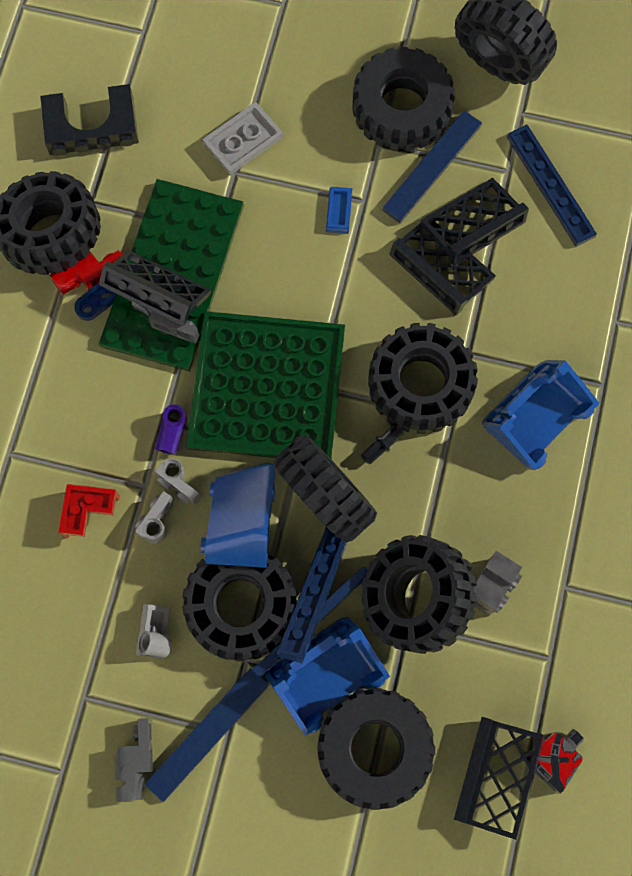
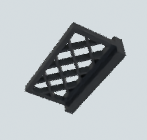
M491 178L423 218L420 225L449 255L448 261L455 266L526 223L529 208L524 203L518 204L494 178ZM492 187L497 192V196L484 195V191ZM470 199L480 200L479 207L467 206L466 202ZM483 201L495 202L496 208H482ZM499 203L509 204L512 209L509 211L498 210ZM451 210L462 211L461 218L448 216V212ZM464 213H478V219L464 218ZM481 214L494 215V220L490 222L481 221L480 217ZM441 221L444 222L443 229L433 228L430 223ZM446 223L460 224V230L446 229ZM463 225L477 226L476 230L472 233L462 231ZM444 236L458 237V241L449 245L444 240Z
M436 221L430 223L433 228L443 229ZM420 223L402 239L398 238L393 243L389 254L456 316L467 303L496 277L474 255L466 258L468 266L440 264V256L449 255L444 250H440V245L430 235H423V227ZM444 236V240L450 245L457 242L452 236ZM409 240L419 241L420 249H412L406 243ZM423 241H434L436 250L424 249ZM424 255L436 256V264H428L424 260ZM441 270L453 271V279H445L441 276ZM457 271L469 272V280H457ZM473 272H481L487 278L484 281H474ZM458 285L470 286V294L466 297L458 291Z
M130 250L114 263L106 262L103 265L99 282L100 286L182 326L187 323L189 315L210 296L211 292L210 289ZM131 260L137 264H131L128 261ZM133 271H142L143 273H134ZM149 271H154L158 274H151ZM154 281H163V283H154ZM170 281H174L179 284H171ZM175 291H183L184 294L175 293ZM190 291H195L199 294H191Z
M481 717L454 820L518 841L545 736ZM499 728L507 730L513 739L501 747L496 740ZM514 733H518L521 735L516 738ZM526 737L537 739L534 750L525 754L519 741ZM516 744L522 757L509 764L503 751ZM500 753L506 766L493 772L489 765L490 759ZM532 756V760L530 763L528 758ZM525 761L529 768L528 775L518 780L512 767ZM509 770L515 783L502 789L496 776ZM493 779L499 792L486 798L482 790L483 785ZM524 782H526V783H525V786H524V789H523L522 786H521V784L524 783ZM518 786L522 794L521 802L511 806L505 793ZM502 796L508 809L495 815L489 802ZM486 805L492 818L484 823L474 821L477 809ZM519 808L518 813H517V815H516V813L514 812V810H516V809ZM511 813L515 820L513 833L503 830L498 819ZM495 822L497 828L492 827V826H489V825H490L491 823Z

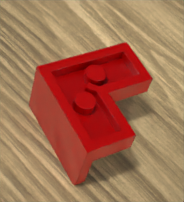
M67 484L58 533L64 538H69L70 535L85 537L89 513L113 516L115 502L120 498L116 489Z

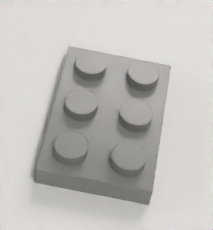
M255 102L203 138L202 141L204 146L231 176L283 139L284 133L258 103Z

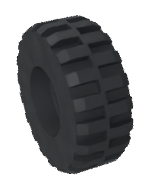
M468 0L455 19V36L458 38L460 46L466 51V54L478 66L487 70L488 73L493 76L495 75L503 81L511 82V84L526 85L536 81L555 56L557 50L555 31L552 30L551 24L542 16V13L527 0Z
M393 47L386 49L384 53L379 52L371 57L370 62L366 61L362 65L361 72L357 73L355 77L352 111L353 116L356 117V124L360 130H364L366 138L369 140L373 139L376 141V145L382 148L385 146L393 151H398V149L414 151V148L417 147L420 149L428 146L429 141H436L449 124L455 99L453 79L450 74H447V68L443 63H439L435 56L430 53L428 55L421 49L416 48L414 50L408 49V47L394 49ZM404 88L417 93L422 98L423 103L412 110H397L389 106L382 97L391 90Z
M50 171V173L36 172L35 175L24 176L20 181L9 185L8 189L0 194V250L6 260L10 261L11 265L15 268L23 269L26 273L49 275V273L63 272L68 267L76 266L82 258L85 259L90 253L89 250L94 248L98 240L96 236H99L101 230L100 214L89 190L86 189L80 180L65 173L62 175L56 171ZM53 215L61 216L49 228L31 231L32 227L41 219Z
M412 323L410 328L406 329L403 326L395 329L394 335L388 334L382 340L381 346H377L373 353L368 375L370 398L372 402L376 403L378 413L380 415L384 414L387 417V422L391 425L398 424L402 426L401 429L403 431L409 432L410 429L417 430V434H426L427 430H433L434 433L442 431L444 426H452L460 416L465 414L473 399L478 383V378H476L478 372L477 363L472 360L473 353L471 349L464 347V340L459 335L453 336L451 334L452 330L443 327V329L436 328V324L427 323V326H420V323ZM415 361L429 362L438 367L444 375V387L440 392L432 396L412 394L400 381L402 368Z
M308 435L298 436L276 456L274 466L286 483L315 516L343 542L353 541L375 521L377 511Z
M407 535L402 537L401 541L398 539L391 541L387 544L388 547L386 549L382 548L375 555V560L370 562L367 567L366 578H363L362 582L363 594H361V603L364 604L365 608L363 610L366 621L371 623L369 625L370 629L375 635L380 636L383 643L394 646L395 649L426 654L427 652L435 653L441 651L443 645L451 646L457 641L456 637L465 633L468 628L466 625L469 619L472 620L475 614L473 608L474 603H477L478 593H475L474 586H477L475 575L470 573L472 570L470 563L462 558V553L456 548L428 536L419 535L416 537ZM426 571L432 582V598L426 610L413 618L406 607V590L416 575Z
M267 552V568L206 564L205 560L201 559L196 564V570L191 572L187 578L188 584L184 588L182 595L184 599L182 611L185 616L186 625L196 641L208 652L219 658L235 660L236 662H245V660L250 659L256 660L261 658L262 655L273 651L282 641L297 602L296 591L289 572L286 571L283 564L277 558L270 556L269 552ZM237 580H246L255 584L262 592L264 598V606L259 618L252 624L243 627L232 626L223 621L218 614L216 605L218 594L223 587Z
M382 688L357 691L340 700L327 714L321 726L317 746L321 771L330 787L341 798L355 806L371 810L396 807L413 798L423 788L429 774L432 772L435 755L432 728L429 726L425 714L415 706V703L409 698L406 699L399 695L400 693L382 690ZM377 723L385 725L398 737L400 743L398 761L385 773H367L358 767L352 757L351 744L353 737L359 729L368 724Z

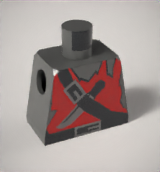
M572 729L564 738L558 732H553L544 738L535 773L556 794H561L584 759L575 750L584 741L583 736L575 729ZM535 746L525 752V754L534 750ZM532 756L528 758L530 763L532 760Z

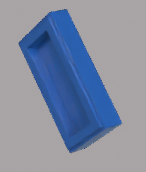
M330 187L326 232L349 233L352 188Z

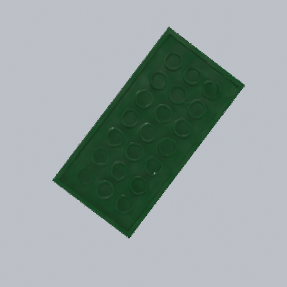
M156 179L131 251L211 290L210 296L188 318V321L194 323L195 327H197L199 337L195 344L152 328L148 315L134 309L132 301L116 294L99 341L101 348L190 372L202 334L204 312L210 311L244 208V201ZM131 260L128 261L131 264H137ZM133 271L134 273H143L142 271ZM149 271L151 274H158L154 271ZM154 281V283H163V281ZM170 281L171 284H179L174 281ZM175 291V293L184 294L183 291ZM190 291L191 294H199L195 291Z

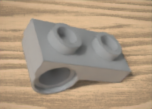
M174 458L167 459L155 470L158 477L157 482L167 490L170 487L178 492L176 496L185 504H188L190 501L193 505H196L201 499L200 494L183 481L185 479V470L179 460ZM170 468H179V473L176 476L170 477L167 475Z
M164 491L160 496H155L150 504L151 510L146 516H141L135 526L137 528L135 533L140 538L153 544L160 543L165 539L166 528L161 520L174 503L172 496ZM151 526H160V531L157 535H148V530Z
M143 604L136 655L160 659L168 656L172 647L171 637L166 634L170 608Z

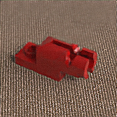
M117 250L114 253L107 254L99 263L90 252L85 259L82 258L78 261L76 266L66 268V272H53L49 276L63 295L80 287V283H83L88 291L91 292L99 286L103 265L106 262L114 263L123 254Z

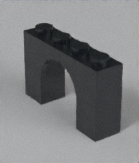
M130 84L108 87L109 116L101 126L92 130H80L69 123L68 108L63 93L40 96L44 140L49 155L60 156L69 152L83 153L92 149L106 150L110 147H128L139 143L134 97Z

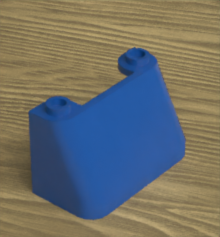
M545 360L534 367L483 419L482 426L528 469L536 470L546 463L547 453L544 449L573 419L589 418L600 403L566 360Z
M264 463L216 477L215 482L210 483V496H213L207 536L201 539V553H205L206 564L267 568L269 527L272 502L275 498V466L273 463Z
M348 617L335 621L312 637L302 664L281 658L265 673L268 681L305 736L309 733H315L321 728L324 720L322 714L363 685L366 688H379L390 677L361 629Z

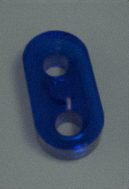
M98 283L76 300L74 310L81 320L91 321L113 304L117 294L100 286ZM109 293L110 295L108 298H102L103 294ZM90 307V308H91V311L88 312V313H85V312H84L85 308Z

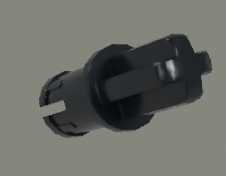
M393 424L383 435L377 436L375 438L376 441L361 454L364 462L370 465L385 451L389 452L390 447L404 436L403 430L400 427L397 429L398 425Z

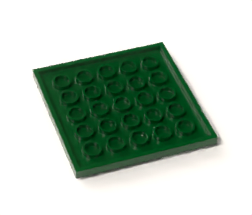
M205 311L186 448L188 450L276 458L298 436L308 435L332 459L345 324Z

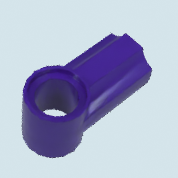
M169 405L163 411V421L155 450L176 455L182 430L187 422L185 412L179 405ZM172 413L181 414L178 422L169 421Z

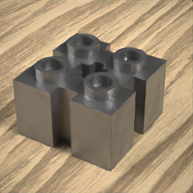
M495 551L476 580L477 586L474 587L475 593H478L477 603H474V607L487 616H490L492 612L498 613L502 610L509 599L505 595L506 592L509 591L511 593L522 578L519 574L522 567L498 551Z

